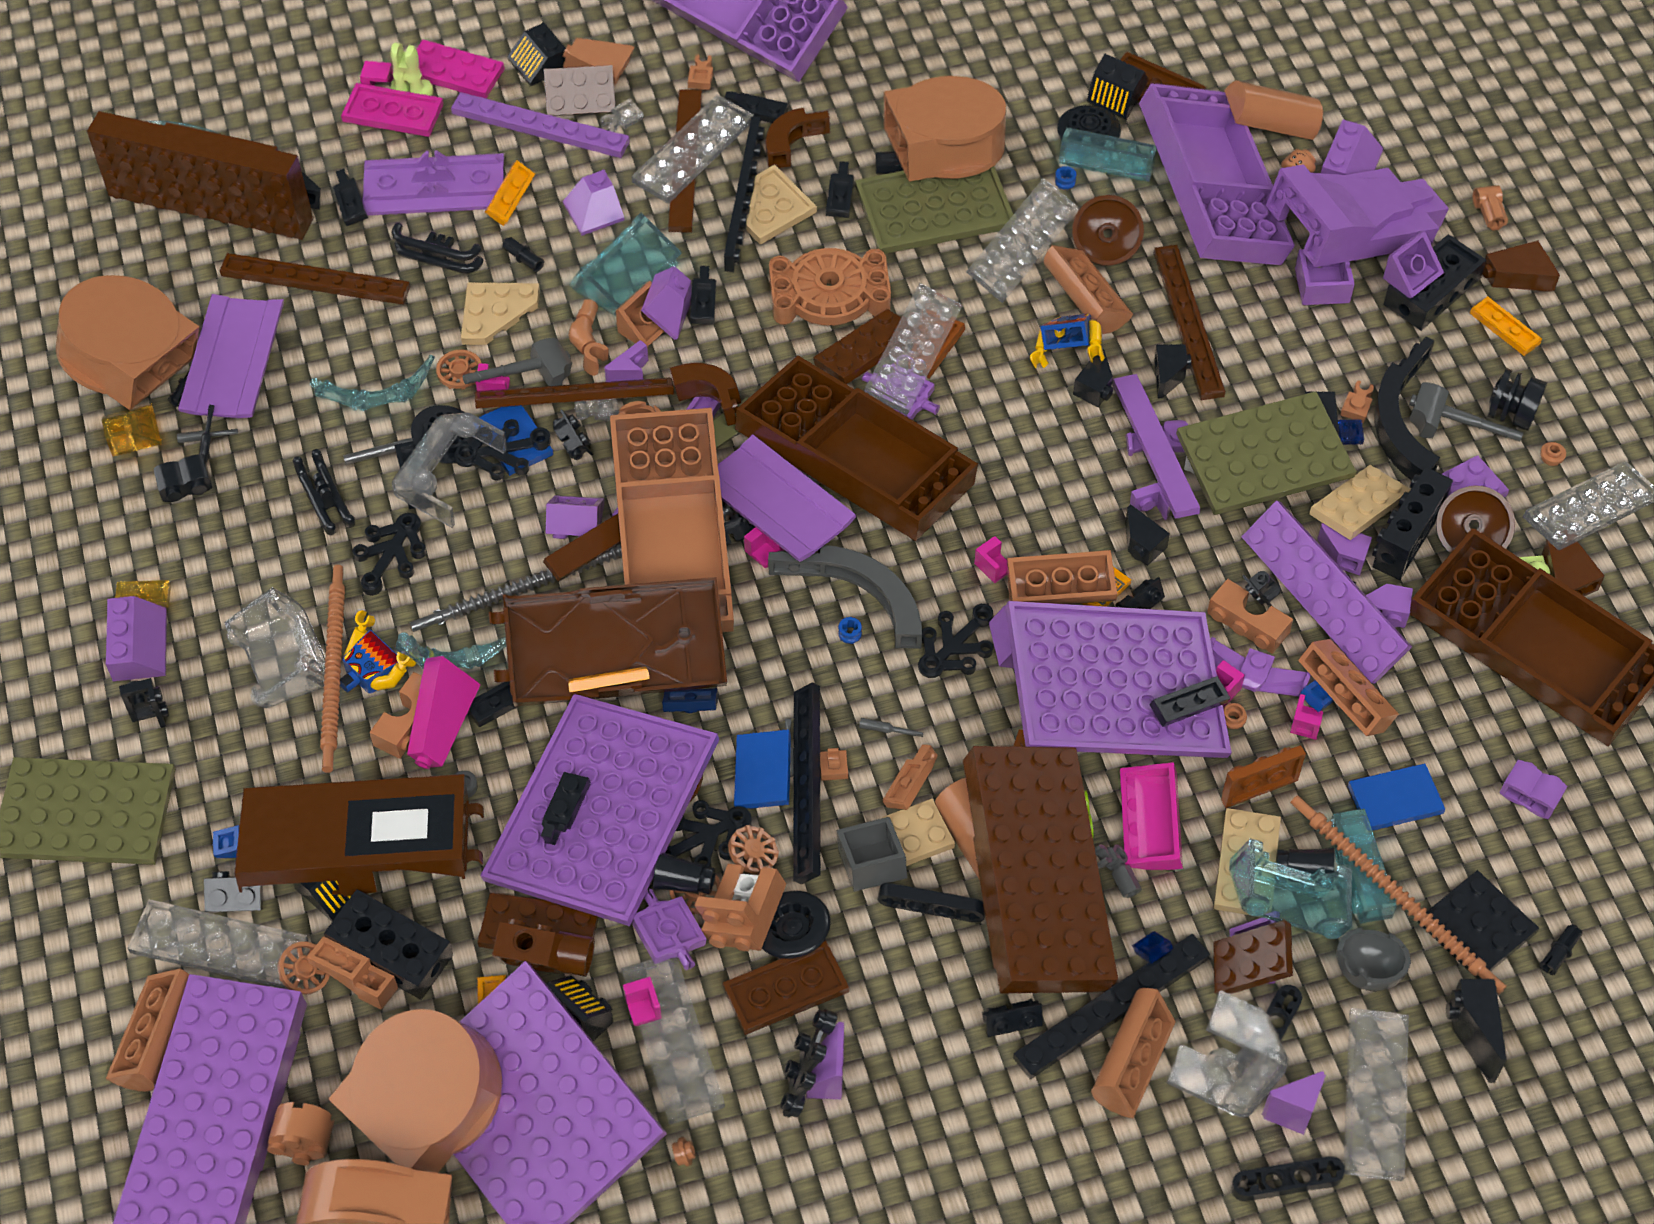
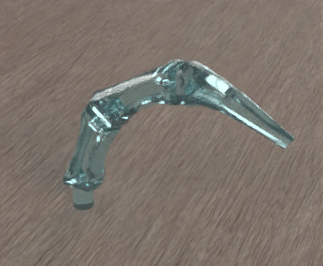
M429 355L422 366L410 378L403 379L400 384L395 383L388 389L370 392L367 390L342 389L335 386L329 380L322 383L317 378H313L310 381V386L315 389L316 397L341 403L354 411L357 409L365 411L366 409L387 403L406 402L408 398H413L421 387L435 356Z
M405 632L399 634L395 649L398 652L411 658L422 669L427 658L444 656L457 667L473 669V666L480 667L507 647L506 637H503L486 645H473L470 649L464 647L455 652H441L435 648L431 649L428 646H421L413 635L409 636Z

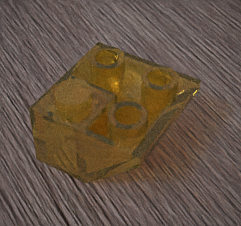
M152 404L105 415L101 419L112 457L162 444Z

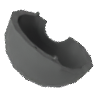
M1361 927L1347 932L1341 937L1337 947V960L1343 975L1351 984L1363 990L1379 992L1395 987L1404 979L1411 964L1409 950L1399 938L1391 933L1386 934L1377 930H1362Z

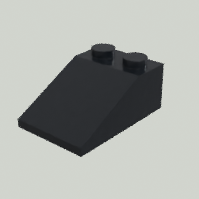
M1460 979L1456 989L1452 990L1450 1002L1446 1003L1447 1019H1451L1453 1031L1487 1081L1495 1083L1507 1060L1495 979Z

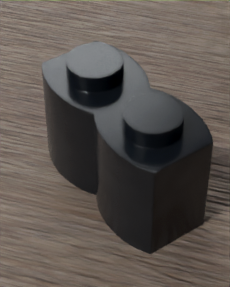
M202 454L191 455L179 461L162 463L153 468L163 502H176L187 495H201L213 488L207 464Z

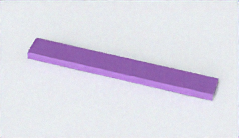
M1137 374L1114 378L1113 386L1174 518L1200 514V506Z

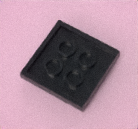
M1478 870L1426 912L1427 914L1432 913V919H1438L1439 925L1444 924V930H1450L1452 937L1456 935L1457 942L1463 941V947L1470 948L1469 953L1475 952L1476 959L1481 958L1486 962V968L1490 971L1495 969L1539 930V927ZM1478 975L1474 976L1476 979H1482Z

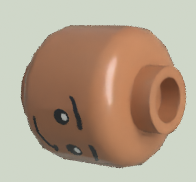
M1296 149L1282 161L1281 168L1305 165L1310 173H1314L1316 159L1308 150Z

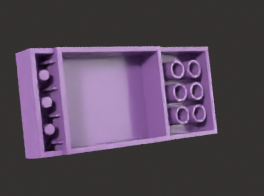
M652 0L797 82L801 80L848 9L844 0Z
M1151 83L1139 105L1199 257L1282 265L1295 245L1285 221H1278L1266 207L1273 188L1272 182L1248 126L1235 123L1225 92Z
M189 974L113 1224L246 1223L259 1173L262 1171L265 1162L268 1139L276 1109L281 1104L301 1034L300 1028L307 1003L300 991Z

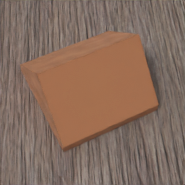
M647 281L616 309L618 333L635 344L641 340L647 347L664 332L641 311L652 284L651 281Z

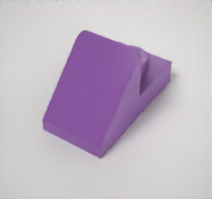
M640 340L604 367L606 382L643 379L641 368L649 361L647 345Z
M1159 483L1131 492L1130 505H1133L1139 511H1148L1157 506L1163 519H1167L1171 509Z

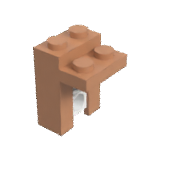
M728 864L715 897L698 896L694 906L705 920L701 931L714 947L724 948L726 946L734 947L741 951H749V949L761 951L786 887V882L778 870L774 868L762 867L759 876L742 874L744 871L743 865Z

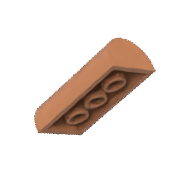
M1233 81L1225 89L1236 124L1314 140L1320 130L1323 108L1317 98L1242 81Z
M1054 245L1049 248L1044 258V265L1083 314H1090L1091 319L1100 323L1102 334L1114 332L1130 320L1133 313L1082 250Z
M1111 550L1007 558L1010 601L1080 604L1117 600Z
M963 778L944 789L934 803L950 834L979 878L973 841L975 836L966 778Z
M176 969L147 977L106 1079L108 1081L136 1091L147 1092L155 1088L189 977L187 972L182 969Z
M1142 988L1136 991L1091 1091L1094 1099L1103 1107L1132 1119L1176 1023L1157 989Z

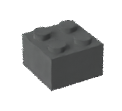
M890 817L837 830L838 852L854 892L907 878L906 855Z

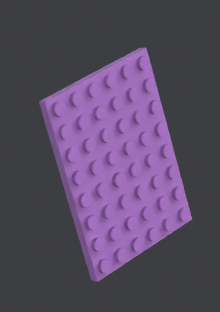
M1008 601L1005 609L1026 747L1076 748L1077 752L1228 758L1231 755L1223 705L1162 727L1149 705L1153 699L1217 676L1205 612Z
M574 694L480 875L482 880L630 926L654 877L658 857L666 852L719 742L718 734ZM567 772L588 777L591 785L571 829L561 832L555 845L545 843L543 837H541L544 828L542 827L543 817L563 773Z
M525 961L460 1021L480 1033L492 1046L501 1068L502 1092L498 1109L488 1128L473 1144L454 1154V1156L506 1224H570L667 1134L530 963Z

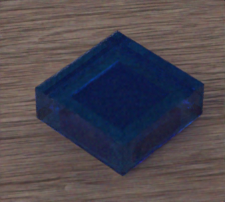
M1338 420V436L1342 444L1363 445L1362 420Z
M1155 931L1132 945L1134 952L1151 964L1173 950L1171 941Z

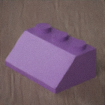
M1343 119L1322 166L1321 173L1348 175L1375 170L1383 152V147L1366 126Z
M135 596L108 599L106 666L112 680L122 681L166 676V607Z

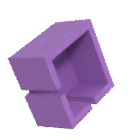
M1304 249L1299 250L1295 272L1302 305L1350 303L1354 288L1352 270L1349 268L1350 261L1315 268L1303 253Z

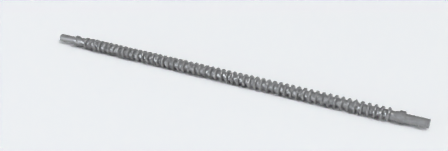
M805 473V475L808 478H810L813 482H815L817 485L820 484L819 481ZM725 503V506H722L724 520L727 515L731 517L733 513L738 514L728 504ZM621 544L577 571L582 573L584 568L589 570L590 566L595 568L597 563L603 565V561L609 563L611 558L616 560L617 556L620 555L622 557ZM547 568L545 573L543 571H540L539 575L533 573L532 578L526 576V580L520 578L518 583L512 581V585L506 583L504 588L498 586L496 591L491 589V593L485 591L483 596L477 594V598L471 596L469 601L463 599L461 604L456 602L455 606L449 604L447 609L434 610L433 614L410 622L411 629L415 632L436 623L438 625L444 624L450 618L455 620L457 615L463 617L465 612L467 614H470L471 610L477 612V608L481 607L484 609L487 604L491 607L492 602L498 604L500 599L503 601V594L509 596L516 594L519 596L522 591L527 593V589L533 591L535 586L540 588L541 584L547 586L549 581L554 583L556 578Z

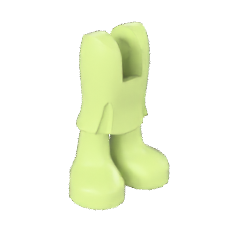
M393 43L390 51L394 67V79L391 82V89L432 96V84L429 80L421 79L422 73L419 69V57L415 46L409 45L406 52H404L401 43Z

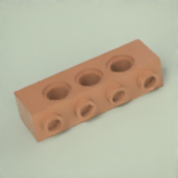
M1331 639L1312 642L1298 660L1366 736L1384 733L1399 715Z

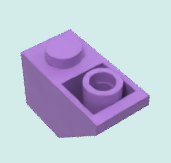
M1322 523L1317 541L1342 570L1360 575L1372 537L1360 533L1352 540H1349Z
M1385 584L1366 595L1394 627L1405 628L1410 613L1413 588Z

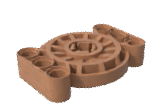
M823 248L805 253L793 263L784 256H775L769 261L773 317L779 324H789L798 315L800 318L811 323L834 326L853 321L867 310L873 316H877L886 309L890 310L891 290L886 255L882 250L870 249L861 258L847 250Z

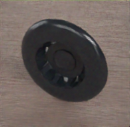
M1081 105L1067 110L1060 117L1057 131L1060 139L1068 147L1079 152L1097 153L1111 148L1118 141L1121 135V125L1117 117L1107 109L1094 105Z
M435 405L425 408L415 416L411 425V436L417 449L429 459L445 464L456 463L454 453L457 447L464 443H471L479 433L474 420L468 414L458 408L447 405Z
M805 891L783 892L762 949L774 957L783 959L799 958L813 952L824 942L829 933L831 918L828 908L818 897Z

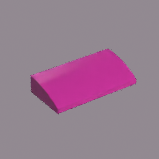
M1174 762L1120 768L1124 851L1128 857L1126 865H1130L1131 868L1146 870L1183 869L1178 782Z

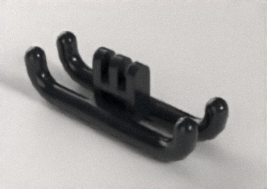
M395 223L391 233L395 240V251L405 258L460 273L475 272L484 262L482 257L477 256L481 252L479 244H474L468 251H459L452 249L454 237L448 236L446 239V236L443 234H439L437 237V233L431 231L426 241L402 235L403 225L401 223ZM404 246L422 250V252L405 248ZM446 257L460 261L472 260L473 258L475 259L473 262L469 264H463L456 261L448 260Z
M314 449L311 454L318 471L313 476L315 488L300 456L293 458V465L327 535L333 536L336 533V526L331 522L326 509L335 506L347 528L355 526V518L350 514L331 477L321 451Z

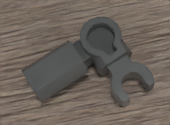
M1099 844L1095 847V853L1100 859L1097 863L1100 868L1106 866L1109 870L1113 871L1111 874L1123 898H1131L1138 894L1142 888L1131 866L1126 865L1128 857L1123 848L1117 844L1112 847H1105Z

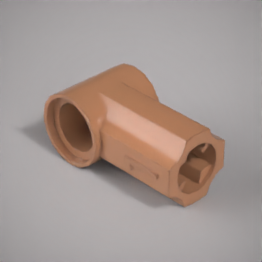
M1495 185L1474 188L1473 203L1476 209L1481 210L1487 227L1493 231L1500 230L1503 226L1507 225L1508 218L1502 204L1503 194L1501 187Z

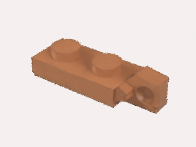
M922 744L915 758L906 760L883 798V803L887 808L909 809L938 755L931 745Z

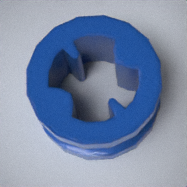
M1069 166L1058 168L1055 177L1056 186L1064 190L1073 188L1076 183V171Z
M847 617L840 621L838 634L841 641L848 644L858 642L862 636L860 621L853 617ZM848 628H853L852 633H847Z

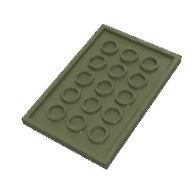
M994 166L985 172L964 178L933 177L909 182L905 172L899 171L855 180V188L876 247L885 254L1016 228L1015 217Z
M1316 391L1177 428L1176 432L1214 515L1354 478L1356 470Z
M13 757L0 809V858L156 865L176 770L174 764Z

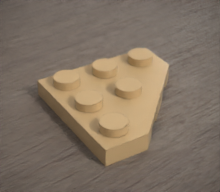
M773 165L756 175L749 216L746 222V231L761 245L817 213V206L776 165Z
M467 283L461 332L462 345H487L494 340V335L501 330L506 331L511 328L528 311L532 313L536 310L539 303V283Z

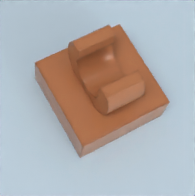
M838 748L827 749L826 752H820L821 781L848 779L846 750L839 751Z

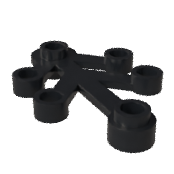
M507 420L504 423V428L495 439L494 427L485 424L480 427L478 435L471 443H464L457 447L454 453L455 462L461 467H471L474 465L489 472L492 480H501L505 475L504 467L499 463L493 464L484 459L491 456L514 467L516 474L525 475L529 472L528 461L524 458H517L509 454V452L532 447L540 451L545 450L551 444L550 432L545 428H536L531 432L530 438L506 442L510 436H515L520 431L519 423L516 420ZM493 440L489 446L480 448L485 441Z
M404 513L393 524L380 528L377 525H370L365 529L366 539L369 542H377L381 537L395 534L391 540L369 547L358 544L353 548L354 559L358 562H363L369 557L382 554L372 572L366 573L361 579L362 590L365 594L373 596L382 591L381 577L394 556L398 562L400 577L408 579L414 575L413 564L408 561L402 543L408 537L411 544L410 551L412 557L422 559L426 556L425 544L420 542L417 534L421 528V520L416 514ZM372 532H377L375 535H369ZM416 549H422L420 552H415ZM361 551L364 552V553L361 554V555H358V554H357L358 552H361ZM405 568H409V569H410V570H408V571H402V570L405 569Z
M987 604L976 605L973 608L972 620L954 637L952 634L953 614L949 611L939 613L938 625L942 630L943 647L935 653L936 630L932 627L922 629V643H924L925 655L918 662L919 672L927 678H936L943 671L961 670L966 675L973 674L976 671V660L974 658L964 657L962 660L946 659L950 655L978 654L981 658L992 656L993 644L988 640H983L979 643H964L978 628L989 625L993 618L992 607ZM948 618L950 619V621L945 622L942 621V619ZM931 634L933 637L927 638L925 635ZM984 647H986V648H989L990 650H988V651H983V650H981V649L984 648ZM971 664L972 667L967 668L964 665ZM933 665L935 666V668H929L927 666Z
M696 801L692 809L693 815L697 819L707 817L721 822L710 825L687 820L683 815L676 831L684 830L697 834L673 846H668L665 853L677 857L704 843L701 854L695 857L694 862L699 863L704 860L708 862L705 866L711 867V857L718 836L728 831L726 841L719 845V855L724 860H731L730 854L724 853L723 850L728 848L729 840L736 830L746 825H751V813L746 808L740 806L725 811L709 807L706 801ZM700 807L705 808L703 812L697 811ZM735 817H742V819H740V820H735V819H733V818H735Z
M824 1009L823 1011L818 1010L813 1018V1026L816 1027V1031L812 1041L810 1035L802 1032L796 1037L794 1048L800 1050L799 1062L790 1059L784 1068V1076L790 1079L788 1092L784 1094L780 1108L783 1109V1115L787 1118L792 1116L797 1118L801 1114L805 1104L804 1095L814 1086L816 1074L812 1071L819 1062L823 1061L827 1051V1046L819 1042L823 1033L827 1035L832 1033L837 1022V1013Z

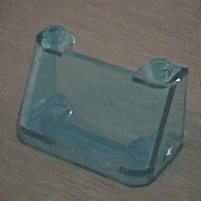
M641 212L633 219L631 226L625 228L604 251L578 271L569 286L578 294L595 301L598 306L616 316V309L647 281L652 283L655 274L673 266L676 267L679 264L677 259L682 252Z
M1251 838L1230 859L1229 872L1242 910L1249 915L1260 916L1276 922L1286 920L1293 927L1324 935L1329 939H1337L1352 928V869L1339 865L1334 873L1325 874V869L1319 868L1314 874L1273 863L1269 861V852H1263V842Z

